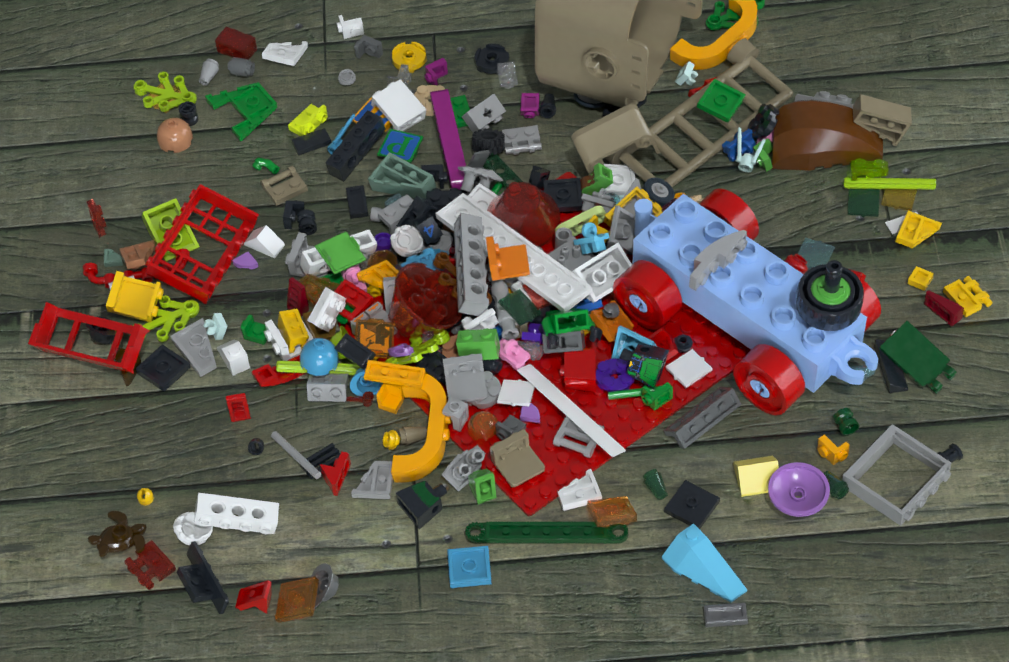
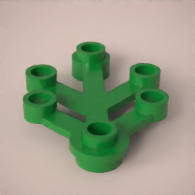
M755 0L757 10L762 9L765 5V0ZM718 1L714 4V14L710 15L706 20V26L711 30H719L720 28L730 29L735 23L727 21H739L741 17L729 9V5L726 14L720 16L725 10V4L722 1Z

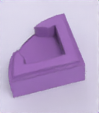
M249 252L232 260L233 265L237 268H249L250 270L259 267L257 261Z
M403 343L389 348L388 352L389 356L401 357L410 355L414 350L410 345Z
M530 403V406H522L520 421L540 423V413L537 407Z

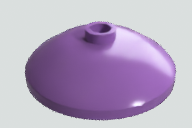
M789 463L778 468L772 474L768 484V494L773 505L781 512L796 517L810 516L820 511L826 505L830 493V486L826 476L818 468L806 463Z

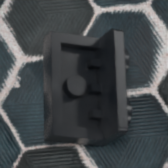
M439 351L422 354L423 359L415 362V367L425 368L426 372L438 382L446 385L443 359L447 357Z

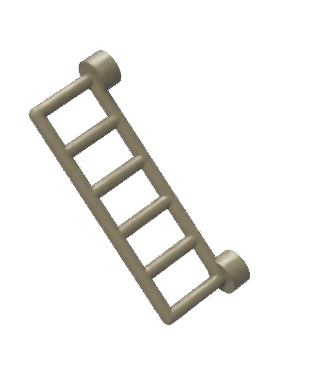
M746 38L738 41L727 56V60L733 66L715 79L746 94L743 102L754 113L739 124L732 118L727 123L713 116L729 131L712 143L683 117V115L697 106L698 101L712 83L711 81L649 127L660 153L678 169L665 179L672 188L723 150L722 144L725 141H733L739 127L741 132L750 129L748 124L755 118L762 104L733 79L750 67L772 86L779 94L765 103L766 105L771 104L778 108L793 96V91L756 59L759 49ZM673 123L703 149L701 153L689 162H686L657 136ZM635 143L605 157L611 164L618 165L623 162L644 182L655 177L631 155L639 149Z

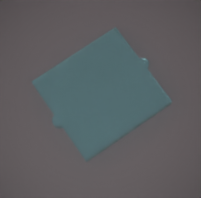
M805 238L798 254L807 261L808 269H811L818 265L827 264L835 246Z

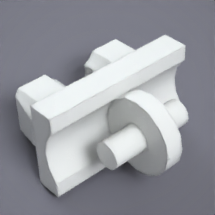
M493 308L484 310L474 320L467 316L461 321L464 330L493 329L499 323Z

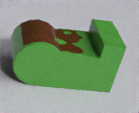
M600 163L596 164L594 171L589 176L583 177L580 181L582 195L584 193L592 196L594 191L600 192L601 188L605 189L613 183L612 170Z

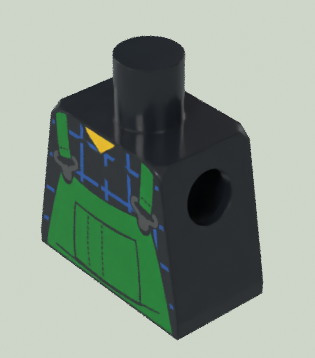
M638 343L634 351L624 348L620 359L629 362L628 375L654 389L661 378L669 350Z

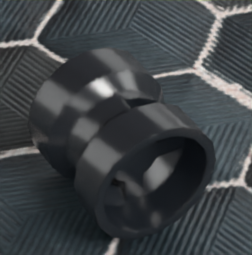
M189 101L180 104L178 109L180 118L188 123L189 126L195 125L199 121L196 105Z
M307 209L300 211L297 214L299 232L306 233V235L314 234L317 231L315 213Z

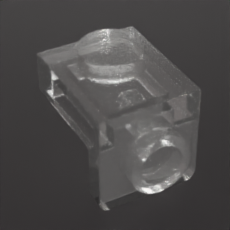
M498 63L500 87L512 88L514 85H518L515 63Z
M401 64L397 77L387 76V86L391 82H397L400 79L407 86L412 78L408 65Z

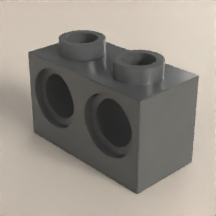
M584 330L555 334L559 337V345L556 348V345L551 344V349L547 348L545 333L542 334L544 353L581 351L586 347Z

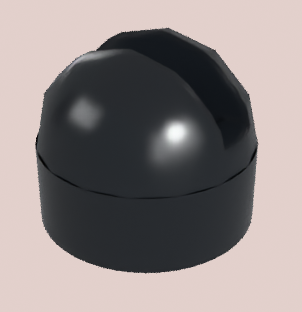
M254 438L249 442L248 451L251 454L260 455L263 452V440Z

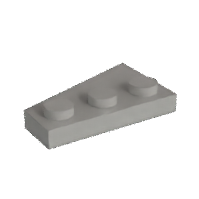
M203 318L170 336L172 342L200 377L217 368L207 330L203 326Z

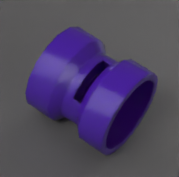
M382 232L374 237L377 242L375 252L380 258H387L389 249L392 247L391 235Z

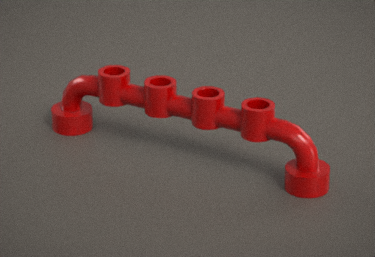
M188 249L177 250L190 257V251ZM175 255V260L177 261L179 256ZM183 259L178 268L183 270L188 261ZM86 263L83 265L84 276L88 277L92 283L105 284V287L110 289L108 283L113 282L115 274L107 273L104 277H96L98 274L97 264ZM163 265L160 266L161 268H163V269H165V270H167V271H169V272L171 271V269H169V268H167V267H165V266H163ZM147 267L137 272L131 270L123 272L125 277L134 275L135 279L142 278V281L149 283L153 281V276L146 274Z

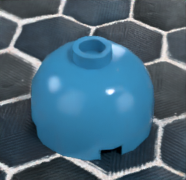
M311 339L301 349V368L303 369L304 367L307 373L311 375H327L333 368L335 370L338 366V352L335 349V345L327 339Z

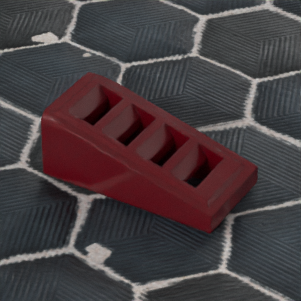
M291 277L288 287L287 310L298 309L302 317L303 313L309 311L306 289L303 284L294 277Z
M930 290L926 292L924 305L950 326L955 325L963 318L964 307Z

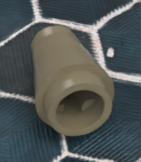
M402 426V429L397 430L400 437V445L404 444L407 446L427 438L426 427Z

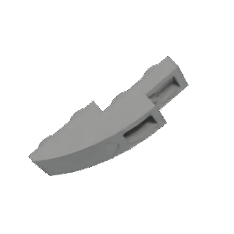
M741 230L726 235L700 252L694 259V271L690 275L689 287L696 291L700 285L703 286L706 283L708 276L711 272L714 273L718 266L725 269L729 263H733L737 253L740 250L743 251L748 243L746 240L747 231Z

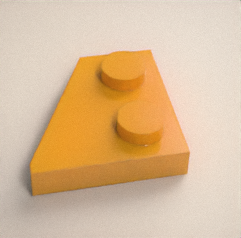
M387 260L357 273L359 281L384 289L383 277H403L408 286L406 277Z

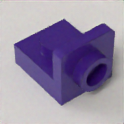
M530 323L528 332H522L521 340L528 343L543 344L542 334L544 330L542 324Z

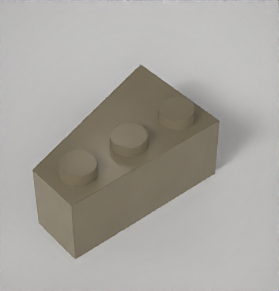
M860 94L853 105V122L870 132L875 131L879 134L880 138H887L892 141V145L897 146L912 124L911 107Z

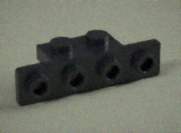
M192 541L187 551V557L192 565L178 567L177 574L193 603L212 600L218 613L223 614L229 602L228 596L223 591L219 579L213 573L211 565L204 557L202 549L199 548L196 541Z

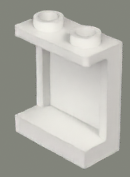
M401 79L397 82H391L385 89L375 92L372 96V107L377 106L391 122L394 130L404 132L425 119L426 108Z

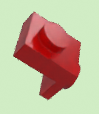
M660 328L647 337L654 341L657 347L669 350L666 361L679 353L673 336L664 328Z

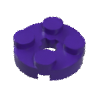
M620 358L600 362L596 370V383L598 387L608 392L629 390L635 381V378L627 374L629 363ZM618 374V378L614 379L611 375Z

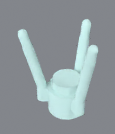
M740 127L737 134L736 162L739 163V170L749 173L752 172L766 140L763 139L756 153L753 150L752 154L745 153L741 156L742 134Z

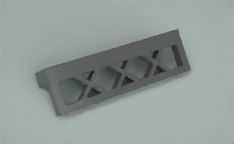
M719 387L663 431L666 436L674 437L680 448L685 449L742 404L733 388Z

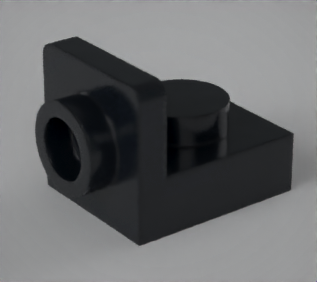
M443 164L421 165L422 170L433 175L435 182H440V189H444V183L448 182L447 171L444 172Z
M534 165L529 178L530 188L534 190L543 189V180H548L551 171Z
M286 200L283 213L285 229H292L293 222L297 220V214L305 210L304 201Z

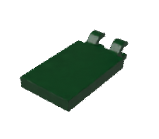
M908 321L895 331L879 348L922 389L927 385L935 394L943 386L936 380L941 373L950 381L956 376V370L947 365L950 359Z

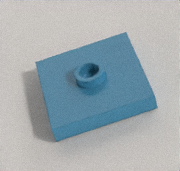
M488 546L447 549L450 588L492 584Z

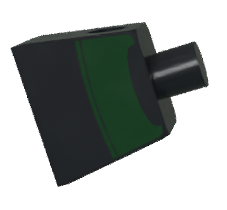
M423 480L396 492L397 504L416 527L420 529L442 510L441 497L447 494V490L442 483L432 488L427 481Z

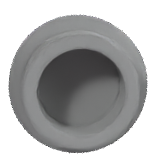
M344 69L340 72L338 80L342 85H351L355 82L356 76L352 70Z

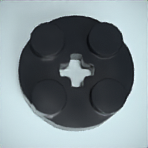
M487 44L483 49L480 47L474 56L477 71L488 74H502L510 62L509 52L499 44Z
M762 104L759 107L757 115L748 124V128L753 132V137L761 140L763 135L767 137L773 131L778 121L775 118L776 113L779 115L778 108L771 104Z

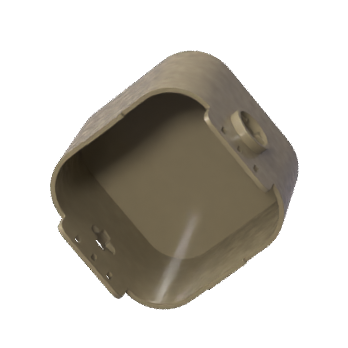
M536 0L535 73L538 80L543 84L620 108L629 104L637 105L639 101L645 99L647 93L651 92L662 76L664 70L661 68L670 56V48L675 45L681 17L698 19L702 14L703 0Z

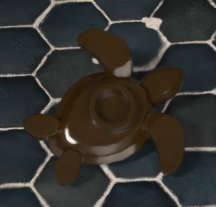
M110 511L108 512V518L117 524L107 527L100 536L92 535L88 537L89 543L97 545L100 557L106 556L107 553L125 551L133 545L136 552L140 553L145 548V539L142 535L146 532L147 526L146 524H134L130 527L128 526L127 516L124 513Z

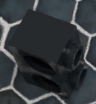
M416 196L396 226L410 225L416 228L413 221L427 212L435 220L436 213L440 209L430 200Z

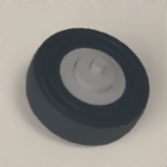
M650 178L642 187L648 193L649 199L653 203H658L662 209L668 207L675 196L671 185L660 178Z

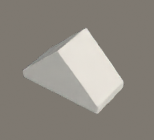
M267 225L254 230L244 242V246L276 258L285 246L284 242Z

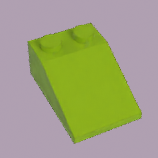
M176 198L142 212V220L156 246L159 242L162 243L164 241L163 236L166 230H171L173 227L172 222L175 216H180L182 213ZM184 224L170 246L176 250L188 249L190 252L200 248L190 226ZM167 251L163 258L168 262L175 259V254Z

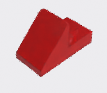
M341 451L339 458L335 459L333 467L320 464L321 474L335 496H338L351 466L350 456L347 452Z
M267 580L240 589L235 607L240 611L257 607L264 613H267L272 596L271 581Z

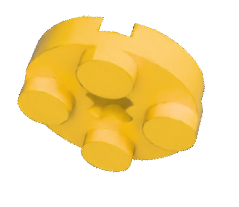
M403 42L392 50L393 65L408 74L414 73L415 70L421 68L427 62L425 48L420 43L411 42V44H406Z

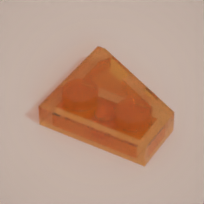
M310 274L305 275L299 280L305 286L307 299L314 305L318 302L325 287L335 291L340 285L330 282L328 278H319Z

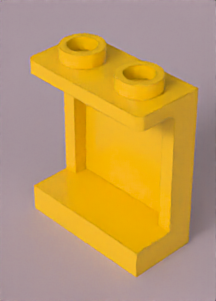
M116 271L106 303L107 312L152 322L153 317H156L159 306H156L158 299H162L164 292L161 282L153 284L125 277L123 272Z

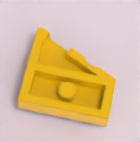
M908 211L895 242L914 248L940 230L942 223Z

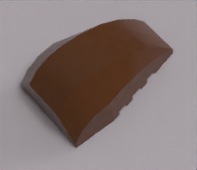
M812 99L797 100L780 107L779 115L776 113L775 118L778 121L774 128L772 169L810 171L815 170V167L821 166L830 168L832 165L841 163L844 166L850 165V162L855 161L865 163L883 160V139L875 131L870 132L854 123L853 109L850 107Z

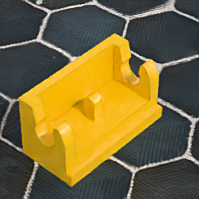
M298 309L279 312L277 326L281 336L288 345L289 354L294 353L296 345L301 344L300 347L302 349L307 339H309L308 333Z

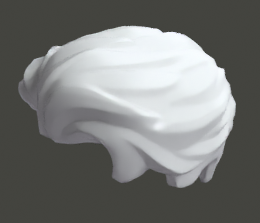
M403 225L397 227L390 237L392 248L403 257L417 255L422 250L423 238L418 229L413 226Z
M194 512L181 514L175 519L173 524L174 532L178 539L186 545H190L192 541H196L198 545L205 543L213 531V526L204 527L194 524Z

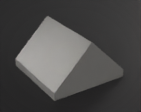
M615 206L606 250L619 243L626 254L633 255L635 215L620 206Z

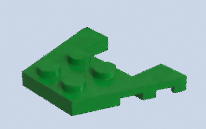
M259 82L237 87L235 91L227 92V90L220 91L218 95L212 96L208 94L205 96L206 101L213 110L230 102L245 120L232 127V132L240 141L244 140L277 108L275 100Z

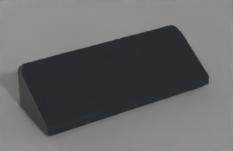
M876 339L874 349L888 392L908 391L903 370L879 349L885 341Z

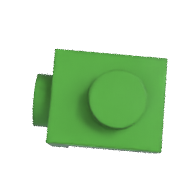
M768 138L756 160L758 166H763L766 172L773 168L770 157L767 155L773 151L771 141ZM761 142L753 146L754 153H756Z

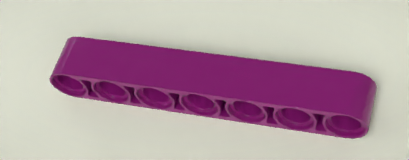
M448 89L430 92L431 102L450 186L461 191L465 174L458 167L466 166L449 91Z

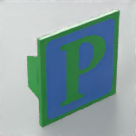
M390 129L377 156L386 157L390 152L411 163L415 159L424 137Z

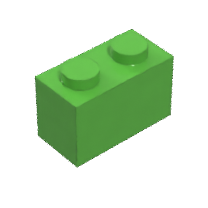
M486 328L458 331L456 345L459 357L482 353L483 360L499 358L500 342L497 329Z

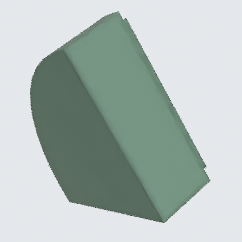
M104 249V266H123L122 257L112 249Z

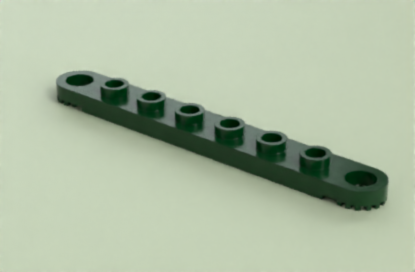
M472 522L466 526L465 534L467 540L471 543H623L628 539L629 530L623 522ZM475 529L481 531V533L476 536H473L470 533L472 530ZM619 529L622 530L624 533L622 534V536H616L613 532Z

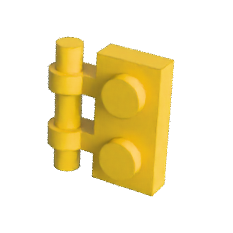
M970 276L964 278L965 284L958 279L943 288L944 294L951 301L964 307L963 315L965 317L981 310V303H984L986 307L991 306L993 303L989 298V294L986 291H982L979 283L976 280H972Z

